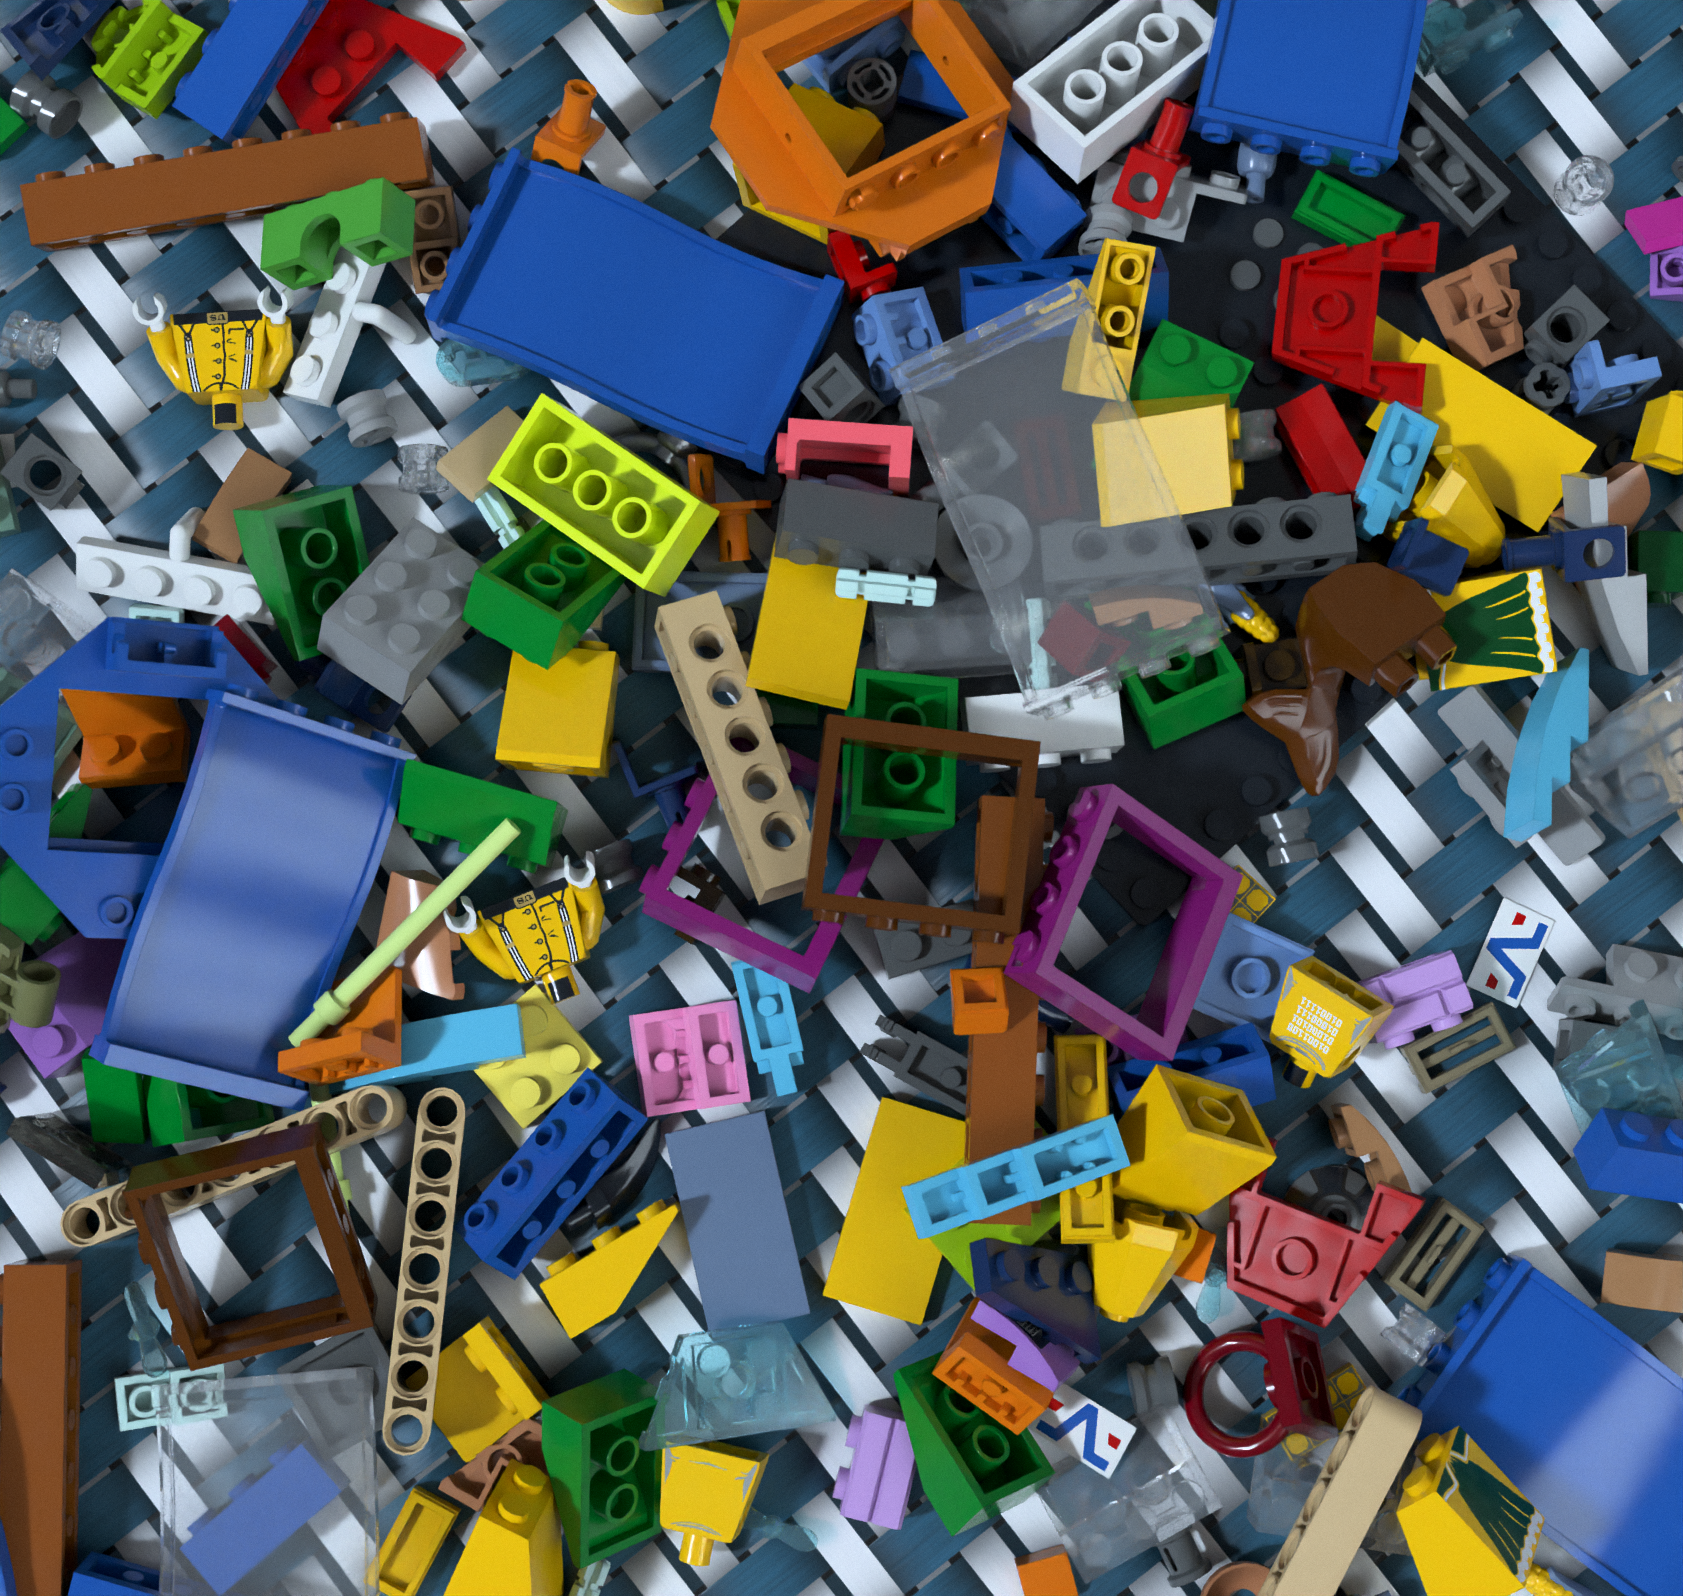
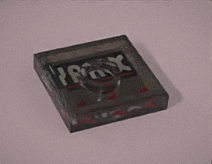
M52 1112L16 1117L6 1132L13 1139L94 1190L125 1182L133 1168L132 1162L100 1142H93L92 1137Z

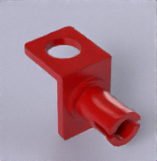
M1166 97L1164 100V106L1151 140L1145 139L1131 147L1112 197L1114 204L1153 220L1157 219L1162 212L1176 173L1189 165L1191 157L1181 153L1179 148L1190 119L1194 114L1195 107L1170 97ZM1137 173H1149L1156 180L1157 194L1151 201L1141 202L1132 196L1130 181Z

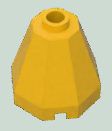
M1453 445L1431 446L1409 507L1400 513L1397 521H1394V523L1387 521L1382 535L1390 542L1396 543L1405 522L1422 517L1429 520L1426 528L1427 531L1468 549L1469 555L1463 567L1479 568L1481 565H1489L1501 554L1502 540L1505 539V526L1468 458Z
M1113 1194L1115 1243H1088V1266L1093 1279L1092 1293L1094 1305L1100 1307L1099 1313L1113 1321L1127 1322L1129 1317L1134 1318L1144 1315L1194 1247L1199 1227L1188 1213L1175 1210L1174 1215L1171 1216L1162 1212V1208L1155 1204L1133 1198L1122 1199Z

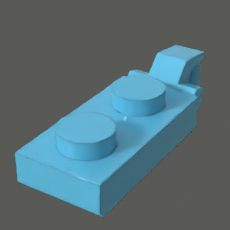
M1394 401V403L1386 408L1355 489L1357 492L1353 502L1362 506L1354 521L1356 536L1367 542H1370L1371 538L1378 533L1382 534L1387 521L1394 523V521H1397L1400 513L1409 507L1439 428L1435 422L1410 410L1398 401Z
M741 960L731 962L753 1062H757L759 1074L772 1072L777 1097L798 1093L793 1066L804 1064L802 1055L804 1048L789 984Z

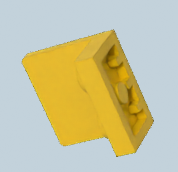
M487 1315L440 1352L433 1421L463 1461L470 1462L478 1453L501 1438L523 1419L528 1420L542 1409V1401L550 1398ZM422 1366L406 1379V1384L410 1390L419 1389L426 1384L429 1378L426 1366Z

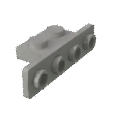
M1121 149L1097 168L1098 172L1089 207L1102 203L1114 204L1112 197L1130 149ZM1187 165L1176 173L1162 212L1157 219L1153 220L1131 210H1126L1133 217V231L1184 242L1196 194L1246 204L1248 190L1245 188V185L1239 184L1241 178L1237 175L1212 170L1210 177L1191 173L1192 166ZM1137 173L1131 179L1130 192L1138 201H1151L1157 194V182L1149 173Z
M1478 684L1470 685L1438 710V715L1468 750L1450 770L1456 776L1460 788L1468 796L1476 800L1490 817L1494 829L1503 836L1507 787L1516 744L1520 734ZM1564 786L1552 793V825L1541 830L1538 834L1564 865L1569 866L1600 846L1605 840V835ZM1532 836L1522 842L1515 841L1512 839L1508 840L1512 843V845L1515 848H1517L1529 839H1531Z
M1613 943L1606 953V984L1568 976L1562 977L1547 999V1010L1565 1014L1573 1019H1590L1615 1024L1621 1028L1639 1029L1663 1034L1674 1040H1683V958Z

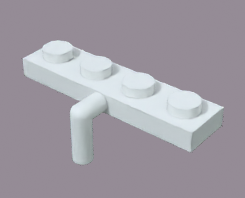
M342 246L340 247L334 259L333 279L325 282L295 362L291 367L283 393L298 401L330 408L363 322L374 324L406 345L411 344L415 340L417 329L385 307L371 303L386 263L372 267Z
M193 507L189 509L171 528L169 551L83 536L76 544V590L220 616L228 614L236 619L269 625L275 624V620L248 565L190 555L191 537L205 514L201 508Z

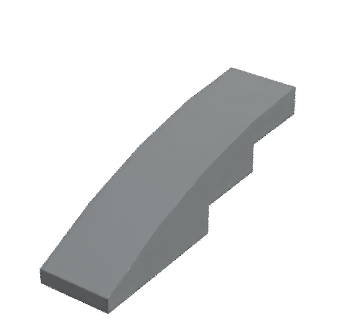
M1584 472L1561 474L1565 523L1569 529L1617 524L1608 522L1607 477ZM1621 525L1625 529V575L1577 581L1591 625L1611 667L1641 676L1648 674L1647 580L1645 573L1628 569L1627 526ZM1605 539L1592 540L1586 545L1583 552L1585 563L1591 567H1599L1606 564L1612 557V544Z

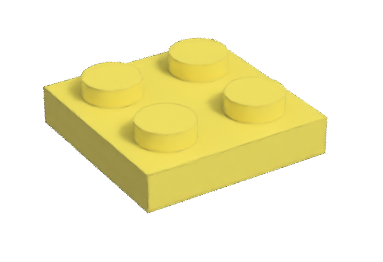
M535 984L513 1003H517L521 1007L526 1058L479 1065V1069L474 1070L523 1129L527 1128L562 1098L587 1067L594 1070L603 1062L555 1004H551L548 995L538 984Z

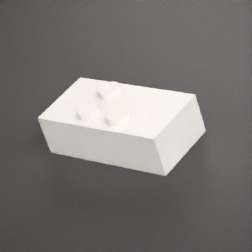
M1120 0L1013 82L1010 102L1012 108L1009 111L1008 120L1078 184L1156 123L1160 117L1166 97L1183 101L1200 88L1214 19L1193 0Z

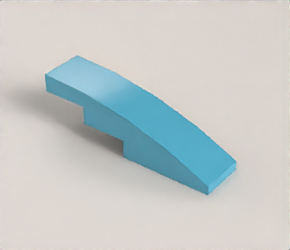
M1580 647L1557 662L1558 671L1547 673L1531 702L1516 744L1507 787L1503 833L1505 838L1522 842L1552 825V793L1570 783V753L1588 741L1589 649Z
M516 1003L402 1024L401 1066L329 1084V1094L348 1093L369 1085L395 1086L433 1080L432 1076L475 1070L479 1069V1065L526 1058L521 1007Z
M1110 1114L902 1186L901 1189L918 1239H924L973 1220H982L1024 1203L1044 1199L1131 1165L1114 1115Z

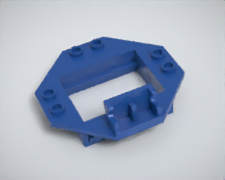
M106 617L0 705V846L86 938L128 939L137 910L164 843L49 837L59 689L208 700L205 698L208 688L226 692L228 683H233L260 692L257 702L275 708L278 697L224 636V631L219 630V626Z

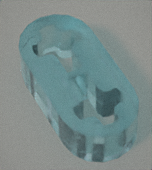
M450 339L440 346L436 354V364L441 375L449 384L456 387L513 381L522 378L530 371V369L516 363L508 367L503 359L500 358L489 360L488 357L496 355ZM463 351L467 359L481 358V361L465 364V372L460 374L456 372L453 366L447 365L448 362L455 361V353Z

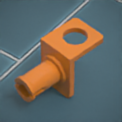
M573 79L565 84L561 108L535 136L530 160L542 163L545 159H552L560 163L565 171L579 176L582 159L604 135L606 126L590 118L594 98L597 95L596 88L587 81Z
M689 454L690 491L720 511L717 517L719 562L751 560L747 515L752 514L753 509L772 508L771 500L716 503L712 455ZM701 469H702V473H703V477H704V489H703V490H702L701 483H700V470H701Z

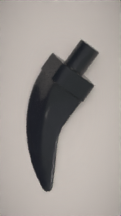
M660 1119L652 1121L630 1157L621 1166L600 1177L564 1220L570 1231L590 1220L599 1230L613 1222L616 1217L622 1214L634 1202L645 1186L656 1162L661 1137Z

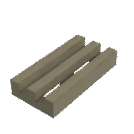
M1487 1002L1461 1016L1463 1022L1437 1032L1432 1030L1399 1047L1403 1057H1406L1410 1065L1408 1067L1411 1073L1416 1076L1422 1093L1427 1094L1517 1048L1493 1002ZM1488 1017L1491 1024L1420 1059L1417 1052ZM1495 1034L1499 1038V1043L1429 1077L1426 1069Z
M1438 1197L1380 1280L1411 1301L1419 1309L1427 1312L1485 1228L1443 1197ZM1447 1213L1450 1216L1406 1280L1404 1282L1400 1281V1277ZM1462 1224L1467 1229L1419 1295L1414 1289L1459 1225Z

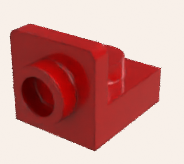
M841 231L828 234L827 252L838 278L845 281L844 292L849 304L861 299L865 303L872 295L891 292L890 288L896 285L897 270L894 263L865 272V270L870 269V262L861 240L853 242L850 234Z

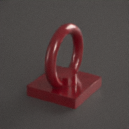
M1282 1317L1261 1322L1263 1334L1254 1331H1233L1215 1337L1198 1351L1188 1367L1183 1386V1403L1187 1419L1196 1435L1208 1447L1218 1453L1236 1458L1258 1456L1278 1446L1291 1431L1318 1441L1339 1437L1318 1334ZM1245 1351L1255 1353L1268 1361L1264 1365V1382L1268 1396L1274 1407L1278 1410L1272 1421L1261 1431L1249 1436H1234L1220 1430L1210 1419L1204 1404V1386L1208 1374L1219 1360L1231 1353Z

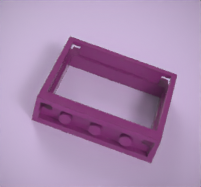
M737 737L730 740L731 745L740 752L755 750L752 742L746 738ZM786 748L791 763V772L787 773L790 781L815 793L819 763ZM837 772L833 802L841 805L842 774ZM710 774L706 781L697 778L684 804L691 808L683 824L676 820L673 822L663 842L662 849L669 852L661 867L654 864L650 866L641 883L639 891L646 894L642 913L810 994L843 925L820 922L805 955L802 956L668 891L718 796ZM862 837L835 894L857 897L885 839Z
M1105 784L1080 787L1074 803L1069 805V816L1061 835L1051 848L1049 854L1050 862L1040 886L1034 891L1030 899V910L1021 932L1012 943L1014 949L1004 974L1136 1059L1173 1061L1243 875L1116 785ZM1111 822L1117 824L1192 877L1137 1019H1134L1053 966Z

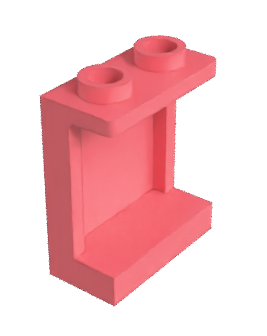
M789 418L788 432H778L776 464H778V473L786 474L787 480L788 478L799 480L800 464L803 460L889 466L888 490H892L893 494L897 496L908 497L913 427Z

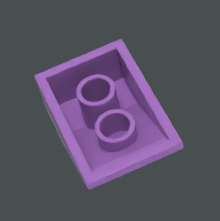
M78 932L34 959L49 962L55 965L61 972L53 1019L46 1026L29 1028L19 1025L11 1018L8 1029L44 1079L65 1077L82 1064L81 1058L86 1048H91L95 1034L100 1035L111 990L127 939L86 938Z

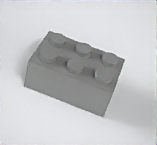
M413 517L324 613L317 649L403 705L471 627L461 618L475 571L484 563Z

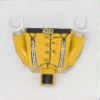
M267 286L258 296L257 303L259 309L170 314V323L163 320L167 309V301L162 294L156 292L153 296L154 302L158 307V313L156 314L144 311L141 300L137 297L132 307L133 315L141 324L150 326L147 328L146 333L156 360L175 388L187 393L196 404L212 405L213 428L219 430L242 429L244 427L243 403L266 401L269 397V389L278 384L293 358L291 319L285 313L294 303V293L289 288H285L281 293L282 306H277L272 303L270 287Z
M586 851L587 866L582 869H576L570 865L569 855H566L564 857L565 877L477 911L480 919L476 918L471 899L467 896H461L460 899L466 909V913L460 917H454L445 908L442 913L446 925L451 931L459 933L477 960L503 979H516L519 984H526L542 978L552 1005L580 994L570 966L590 958V949L599 942L605 912L596 877H594L595 857L592 852Z

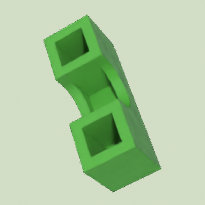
M382 177L369 179L363 184L341 191H332L325 196L301 204H291L285 209L266 214L263 221L260 270L290 289L297 290L333 279L334 259L341 246L372 267L413 255L415 200L396 187L391 181Z

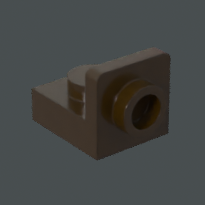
M1297 638L1254 645L1252 642L1242 644L1235 650L1236 658L1234 660L1244 675L1246 700L1250 699L1255 693L1269 689H1305L1307 687Z
M696 863L691 871L681 866L676 876L700 889L696 898L687 895L685 899L715 913L726 895L724 891L717 888L721 878ZM676 930L674 933L694 946L698 942V939L679 930Z

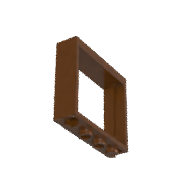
M827 714L823 727L801 910L812 911V921L827 922L828 924L844 925L845 916L866 918V928L884 931H897L898 922L920 925V935L951 938L952 929L972 931V941L980 943L1004 944L1005 936L1019 934L1041 741ZM840 744L1018 767L1002 915L822 893Z
M318 1121L133 1166L126 1187L122 1189L126 1202L124 1214L128 1220L134 1219L139 1232L138 1250L141 1260L145 1265L151 1264L156 1278L154 1289L157 1303L162 1310L167 1309L172 1320L171 1336L173 1345H179L181 1351L184 1352L190 1371L374 1326L378 1297ZM295 1161L340 1294L209 1326L160 1193Z

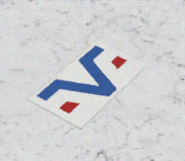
M1503 898L1466 985L1517 1008L1555 921Z
M1063 1383L1053 1392L1054 1395L1047 1409L1027 1428L1110 1479L1137 1428Z

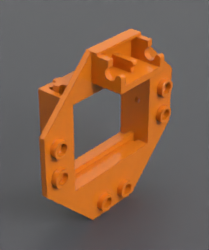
M740 0L710 128L766 210L868 239L880 257L891 252L897 262L914 250L966 223L970 224L986 214L992 203L1008 115L1012 108L1010 102L1013 82L1015 81L962 5L954 0ZM898 15L966 112L968 118L848 178L776 73Z

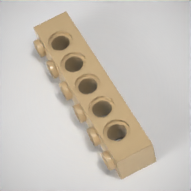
M717 590L658 607L654 628L758 904L761 905L803 891L810 841V831L806 820L809 819L808 805L802 791H794L787 774L791 772L790 759L785 746L782 743H775L770 727L773 726V717L764 696L758 698L755 688L745 686L751 657L747 651L740 652L734 636L738 633L737 622L729 605L723 607ZM701 646H708L715 649L719 657L705 659L698 655L695 649ZM720 691L728 692L735 697L737 703L729 706L722 705L714 699L713 694ZM737 737L746 738L752 742L755 750L740 752L731 745L730 740ZM763 784L771 790L773 797L766 800L755 798L749 792L748 786ZM773 830L781 831L789 837L791 845L776 847L768 841L766 833Z

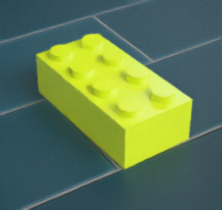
M543 393L537 399L487 478L491 483L641 588L666 597L720 513L719 510L583 417Z

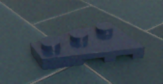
M37 0L0 31L40 80L43 81L116 0Z
M989 1238L969 1243L976 1297L1019 1323L1027 1320L1042 1329V1337L1052 1344L1064 1343L1074 1349V1357L1084 1364L1102 1360L1092 1293L1093 1279L1086 1256Z

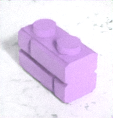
M1452 950L1440 951L1356 982L1394 1006L1391 1014L1369 1041V1043L1383 1042L1385 1049L1395 1048L1415 1040L1412 1031L1431 1024L1433 1032L1458 1025L1463 1022L1460 1013L1473 1009L1474 1005Z
M865 1404L862 1417L855 1415L851 1417L845 1446L854 1448L849 1468L839 1467L832 1498L841 1500L840 1515L901 1530L917 1466L906 1422L901 1412H894L889 1409Z

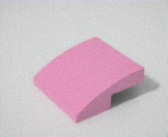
M736 1000L629 1016L642 1113L646 1117L751 1101Z

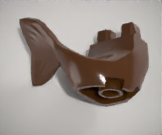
M1376 562L1342 565L1311 586L1304 596L1295 630L1308 682L1305 689L1265 690L1255 693L1242 705L1243 711L1255 723L1285 742L1298 778L1305 791L1311 796H1319L1327 788L1336 772L1339 759L1336 707L1345 672H1349L1368 686L1377 681L1380 686L1397 698L1409 690L1417 682L1419 672L1408 662L1410 657L1417 653L1432 670H1437L1453 658L1457 648L1452 637L1442 627L1446 614L1432 596L1416 580Z

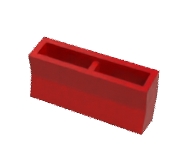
M1321 383L1299 397L1276 408L1270 415V418L1312 494L1320 492H1333L1338 496L1351 494L1354 513L1362 507L1353 502L1366 459L1326 387Z

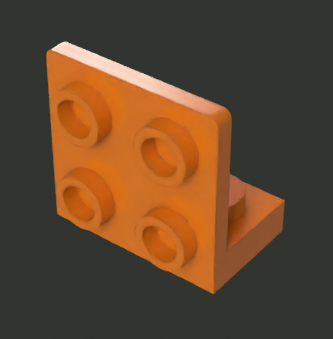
M61 689L84 736L79 770L81 784L84 783L91 789L186 781L191 731L176 698Z
M393 965L388 966L349 1005L351 1011L336 1026L330 1024L317 1038L302 1040L299 1047L278 1052V1072L316 1086H323L401 1066L402 970ZM346 978L333 981L331 990L334 991Z
M975 1297L970 1302L932 1374L1013 1433L1019 1435L1047 1409L1054 1393L1007 1365L1017 1346L970 1319L981 1300Z

